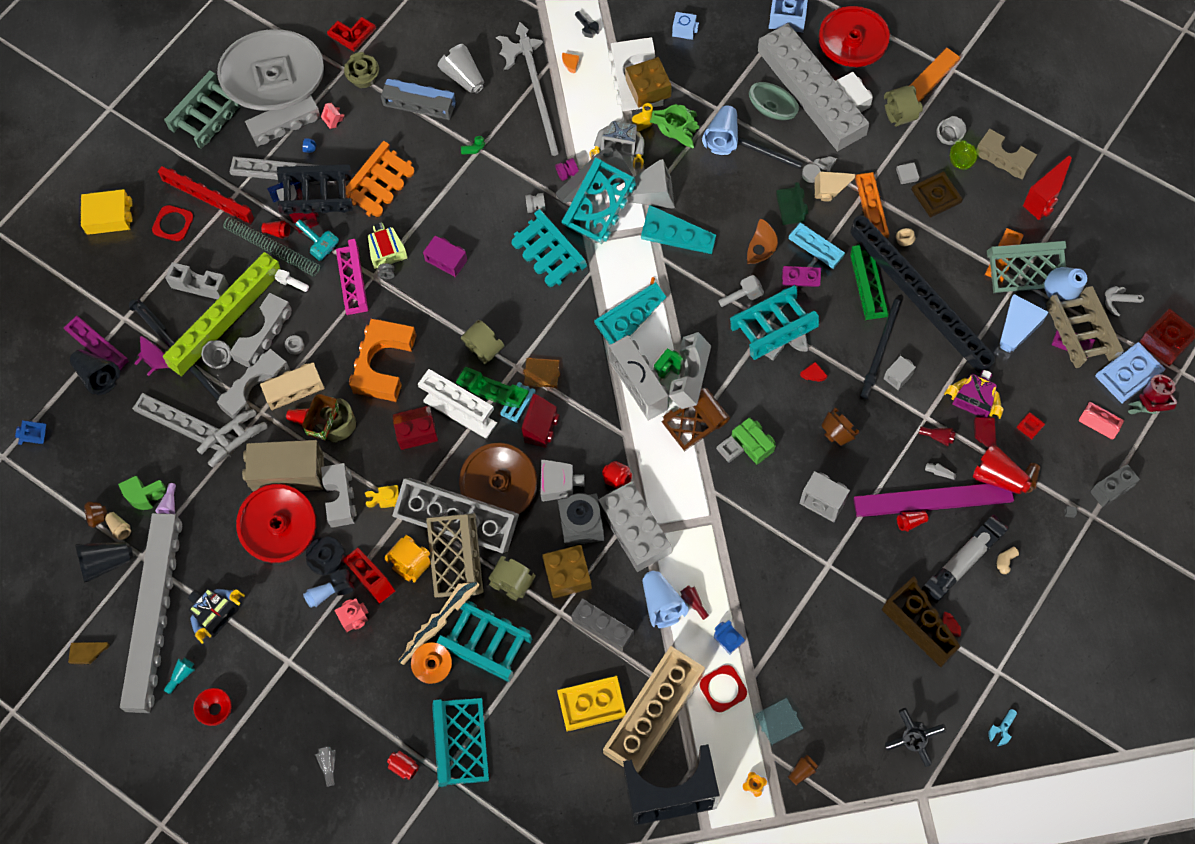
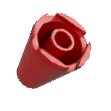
M992 445L981 458L980 467L977 465L973 474V478L977 481L1017 494L1026 493L1032 484L1029 482L1030 477L995 445Z

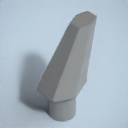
M927 463L925 471L953 480L956 478V474L939 463L936 465Z

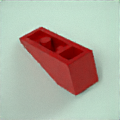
M359 548L345 557V564L379 603L395 592L387 578Z

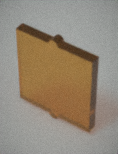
M526 358V369L523 370L525 374L524 386L557 388L558 377L560 376L559 360Z

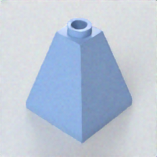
M1013 295L1005 319L1000 348L1009 353L1014 351L1043 324L1048 312Z

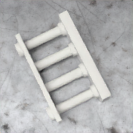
M428 369L418 383L419 388L429 393L424 399V403L487 439L496 427L497 422L488 418L494 410L492 405L432 370Z

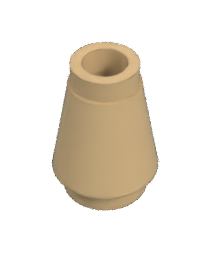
M111 512L105 516L107 525L114 538L123 540L130 535V525L118 515Z

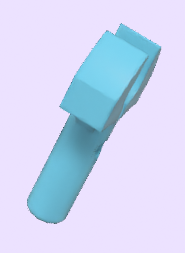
M1014 709L1009 710L1000 726L996 727L993 725L990 728V742L995 737V734L1002 732V739L997 746L1009 742L1011 736L1008 735L1007 730L1017 715Z

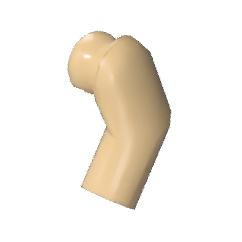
M1015 547L999 554L997 568L1001 574L1010 572V560L1019 555Z

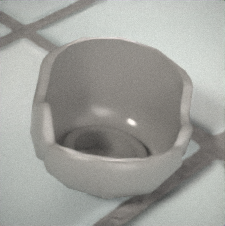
M951 116L939 123L936 130L937 137L943 144L954 145L964 137L966 125L962 119Z
M209 341L202 348V359L211 368H224L231 362L232 358L229 353L231 351L230 347L223 341Z

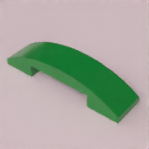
M468 367L464 368L456 381L458 385L476 395L495 403L515 408L522 406L529 393L528 390L516 385L508 386L484 377L481 372Z

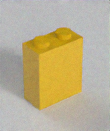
M124 189L81 194V227L87 235L130 230V222H132V214L130 212V207H132L131 197L127 195Z

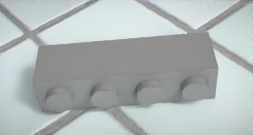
M310 95L293 106L269 110L246 120L245 123L258 147L275 138L282 137L286 133L297 130L308 123H313L320 119L321 116L318 107Z

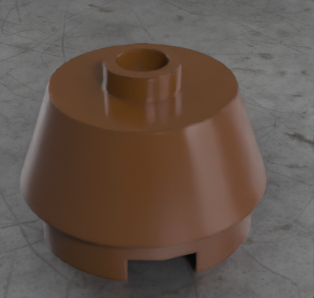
M835 407L831 412L828 411L821 426L826 431L824 435L832 443L836 441L842 446L856 439L855 436L860 431L858 429L853 431L851 428L854 425L843 414L838 416L836 412L839 410Z

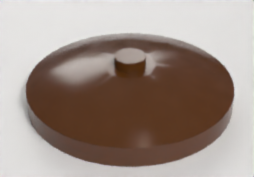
M505 443L487 444L475 450L466 459L460 473V492L463 496L520 515L529 507L536 494V470L530 458L519 448Z

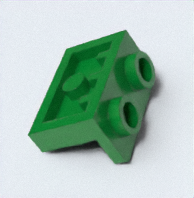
M667 348L654 364L653 370L658 374L659 382L662 379L665 380L671 371L677 375L681 373L683 358L677 351H671Z

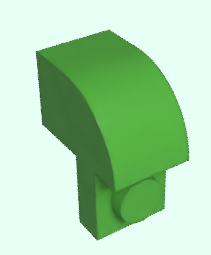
M137 476L118 484L127 501L133 507L140 510L153 508L151 501L161 499L167 491L166 486L161 480L144 487L142 481Z

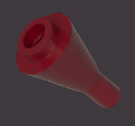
M920 426L919 434L930 436L932 439L948 447L950 443L953 444L955 441L956 432H953V428L929 429Z
M688 585L680 591L682 594L680 597L688 606L697 611L702 620L710 616L702 606L703 604L695 586L691 588Z

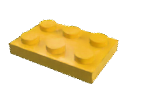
M617 676L557 690L567 732L621 719L626 715Z

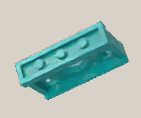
M595 157L562 220V224L600 244H603L604 241L607 242L611 235L610 228L612 225L615 226L620 216L618 213L620 209L625 208L629 192L633 193L636 187L635 177ZM603 168L614 175L607 179L600 170ZM621 178L625 181V187L622 190H618L617 186L620 183H615L612 186L610 183L614 179ZM594 183H598L599 187L601 184H603V186L600 189H593ZM606 189L610 207L592 214L593 206L587 195H596ZM615 195L620 196L617 203ZM583 205L589 206L588 214H586L587 209L585 211L581 209ZM574 220L586 221V230L573 224ZM590 221H594L595 228L597 224L601 223L603 225L601 232H591L589 227Z

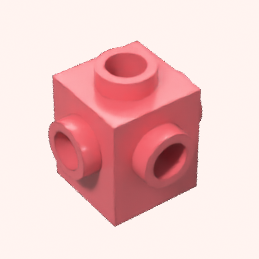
M357 599L347 600L341 607L335 610L346 632L352 629H359L368 621L366 614L369 612L364 603L359 604Z

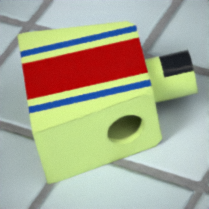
M382 223L374 225L375 233L368 235L370 255L374 268L377 269L380 264H392L407 259L405 248L394 229L391 227L385 229Z

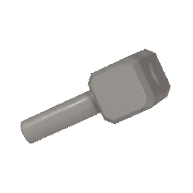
M754 275L741 280L742 289L719 300L720 306L723 307L745 295L751 300L762 296L764 290L760 281Z

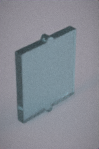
M787 698L755 714L762 727L761 731L765 733L771 745L803 729L796 716L797 712L792 709Z

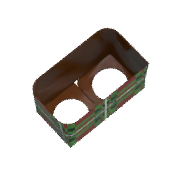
M317 394L313 398L302 424L308 436L326 440L339 409L337 399L322 394ZM325 407L332 408L328 419H323L320 416V411ZM317 424L325 426L324 430L320 433L313 432V427Z

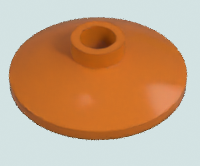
M437 643L421 645L415 650L411 658V669L414 675L420 681L428 684L438 683L445 679L452 666L448 650ZM430 660L436 662L434 667L428 666Z

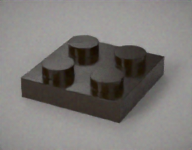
M944 171L913 185L911 189L930 218L962 203L963 200Z

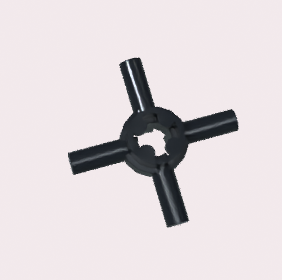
M906 708L900 709L899 713L906 729L904 730L903 737L885 742L886 749L892 750L905 745L911 751H918L925 767L932 765L925 746L929 737L947 732L945 725L941 724L927 729L923 723L913 722Z

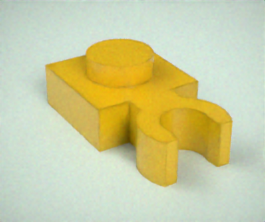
M398 485L379 487V493L373 491L365 492L366 497H373L372 501L366 502L367 507H374L377 503H380L381 508L395 507L399 496Z

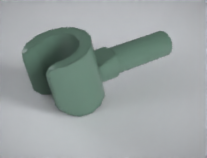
M1140 401L1128 404L1134 408L1128 411L1129 414L1140 412L1156 414V412L1147 411Z

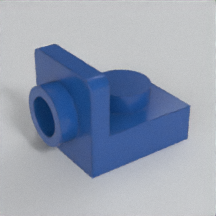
M22 420L21 426L16 428L15 438H19L18 444L22 445L23 441L43 444L46 424Z
M730 620L726 623L722 621L714 629L715 640L729 655L745 642V639L734 629Z

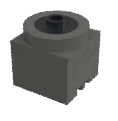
M575 494L566 499L558 500L565 547L604 541L597 494Z

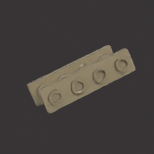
M1093 286L1086 287L1079 298L1060 302L1057 295H1052L1046 303L1047 311L1052 316L1055 328L1059 331L1062 343L1066 347L1075 368H1080L1088 357L1105 354L1109 361H1113L1123 353L1124 350ZM1083 306L1086 312L1084 315L1068 318L1064 311L1065 308ZM1089 321L1094 329L1093 331L1075 334L1071 325ZM1096 337L1099 339L1102 347L1083 351L1079 341Z

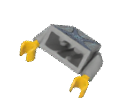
M624 119L621 122L612 121L609 126L598 131L594 142L595 148L590 150L589 155L592 159L593 155L600 153V148L603 151V149L613 146L622 155L634 157L635 154L633 168L635 169L636 162H640L642 169L644 160L641 156L644 154V139L640 132L636 131L637 126L631 124L629 120Z

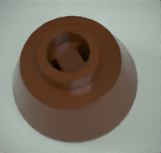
M87 502L84 505L88 526L94 528L104 522V518L107 515L105 506H101L100 503Z

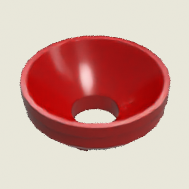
M210 688L198 695L194 702L193 710L195 717L202 724L216 726L223 723L229 717L232 704L229 696L223 690ZM214 704H220L221 711L217 715L210 713V708Z

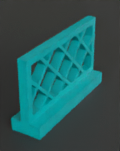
M482 698L452 701L433 700L432 710L438 787L489 781ZM470 704H478V713L474 717L465 711ZM446 706H455L459 713L452 719L446 714ZM461 713L471 720L465 728H462L455 722ZM473 722L480 728V733L475 738L466 731ZM452 724L461 730V733L455 740L447 733L448 728ZM463 733L472 740L466 749L456 742ZM474 743L481 747L482 750L477 759L468 752ZM454 744L463 751L457 760L449 755V750ZM464 754L474 761L467 770L458 763ZM477 763L483 768L484 777H475L469 771ZM455 765L465 772L460 779H451L450 771Z

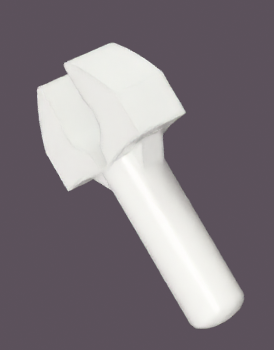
M278 269L275 274V279L281 284L286 285L288 283L304 292H307L309 289L307 284L290 277L289 272Z

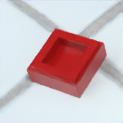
M1029 412L1019 423L1017 429L1030 439H1033L1044 427L1045 423Z

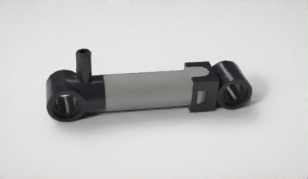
M993 514L921 590H924L933 601L938 603L952 586L1006 533L1009 527Z

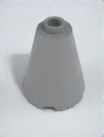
M464 44L456 45L449 50L450 54L447 57L443 55L438 62V67L470 93H479L484 88V80L468 48Z

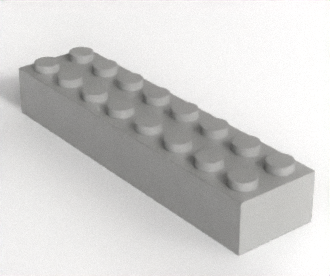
M789 23L759 39L758 52L837 152L867 135L869 122Z

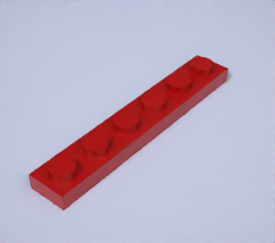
M161 166L158 170L162 181L249 224H252L254 221L252 210L248 206H241L232 198H225L218 191H211L202 183L197 184L189 177L181 176L171 168L167 169Z

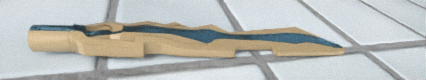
M479 583L458 584L440 613L432 614L429 622L421 625V629L415 633L413 640L408 642L406 651L398 661L405 665L415 650L421 645L426 644L447 623L446 618L455 608L456 610L461 608L479 587Z

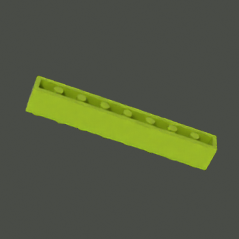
M264 252L163 355L167 366L180 376H183L202 356L203 346L209 341H216L275 280V274L280 269L278 261Z

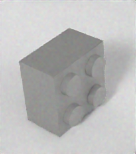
M814 471L803 490L800 504L835 522L846 503L850 490L840 482L835 483L830 480L824 473Z

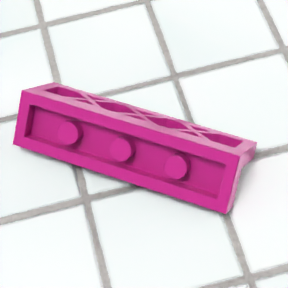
M355 239L348 240V247L336 249L346 315L368 311L359 249ZM350 252L351 257L348 261L341 258V254ZM348 267L353 269V274L350 278L344 275ZM350 283L354 284L356 288L353 293L346 290ZM353 299L358 301L359 307L349 309V303Z

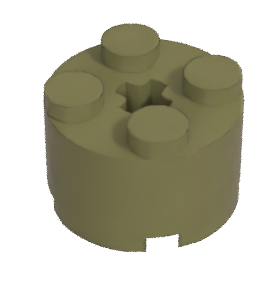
M906 85L888 91L884 95V100L887 99L888 103L885 105V110L890 122L896 123L894 126H900L917 120L919 113L923 111L921 102L917 100L916 89L913 85Z
M477 320L461 337L465 346L472 353L475 352L483 364L489 362L505 347L500 339L496 340L495 333L480 320Z
M341 398L337 399L339 409L326 437L331 442L347 438L356 428V420L352 409ZM323 408L320 411L321 418L328 419L332 408ZM323 424L316 425L319 432H322L325 428Z
M501 556L489 576L491 581L489 585L496 590L503 589L507 592L506 595L514 600L524 598L535 578V574L529 575L530 570L512 559L509 562L504 561L506 557Z

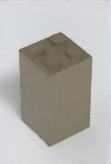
M317 440L247 444L246 450L243 452L246 469H243L242 476L253 492L261 487L272 484L287 485L298 491L323 490L321 467H324V453Z

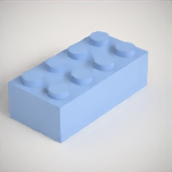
M772 0L769 29H778L789 23L795 32H803L808 0Z

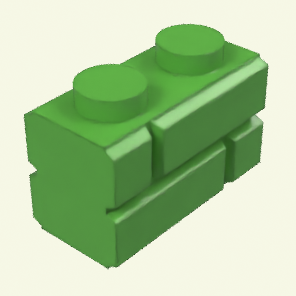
M748 418L732 431L734 439L744 448V451L756 465L775 450L774 439L769 434H764L762 426L758 421Z

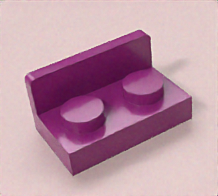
M783 266L782 284L819 287L821 268Z

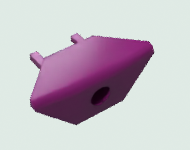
M141 336V352L138 354L139 358L134 364L137 365L141 360L146 362L152 368L147 373L148 376L154 370L169 368L163 358L165 353L151 341Z

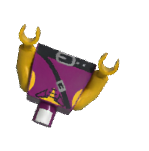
M986 370L981 371L979 377L971 374L969 378H963L953 385H949L944 395L950 394L952 396L951 399L954 400L952 405L982 418H987L988 415L992 417L995 414L1000 419L1004 410L1001 407L999 393L996 391L997 385L990 382L992 374Z

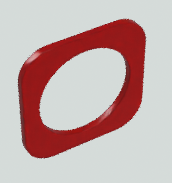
M164 206L156 218L152 231L156 236L180 241L187 234L193 220V214L185 209ZM172 212L182 214L186 222L180 232L166 234L161 230L160 222L166 214Z
M724 665L700 680V689L712 709L716 712H724L747 697L745 685L735 669L730 665ZM726 674L735 679L738 685V694L734 700L728 703H719L710 696L709 683L715 676Z

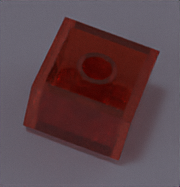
M1169 308L1144 334L1139 343L1170 367L1194 342L1195 328Z

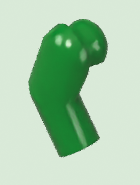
M477 136L472 145L461 146V154L479 153L485 146L484 138Z

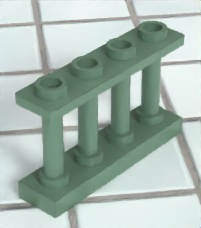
M209 71L164 120L171 131L175 132L181 127L195 136L194 140L197 146L202 149L209 143L215 133L221 130L225 122L231 119L241 105L235 103L224 93L219 85L216 74ZM215 90L229 99L223 107L208 98L212 91ZM201 103L217 111L212 119L196 110ZM193 115L206 125L201 131H198L185 122L186 119Z

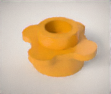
M750 772L746 783H743V790L750 791L755 797H759L762 794L763 786L767 785V780L756 775L755 772Z

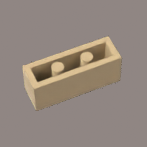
M314 363L304 364L296 370L286 371L281 376L269 378L260 384L271 410L324 389Z

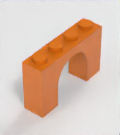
M371 319L369 325L365 327V339L360 343L359 358L355 359V371L349 378V386L355 394L397 402L401 389L399 377L373 371L370 368V362L374 354L384 348H396L412 352L416 332L414 327Z

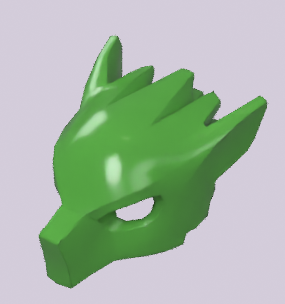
M675 104L664 110L652 112L650 123L657 124L665 136L676 139L687 147L694 148L692 133L699 129L698 123L694 121V117H697L695 111L688 110L684 105Z

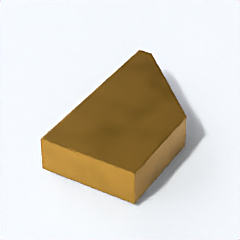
M108 642L71 643L68 663L91 664L100 653L109 648L110 644Z

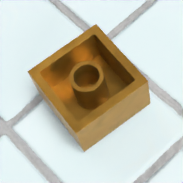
M659 57L625 68L626 82L638 108L642 107L645 103L652 104L671 97L672 85Z
M581 545L543 554L553 598L592 589Z

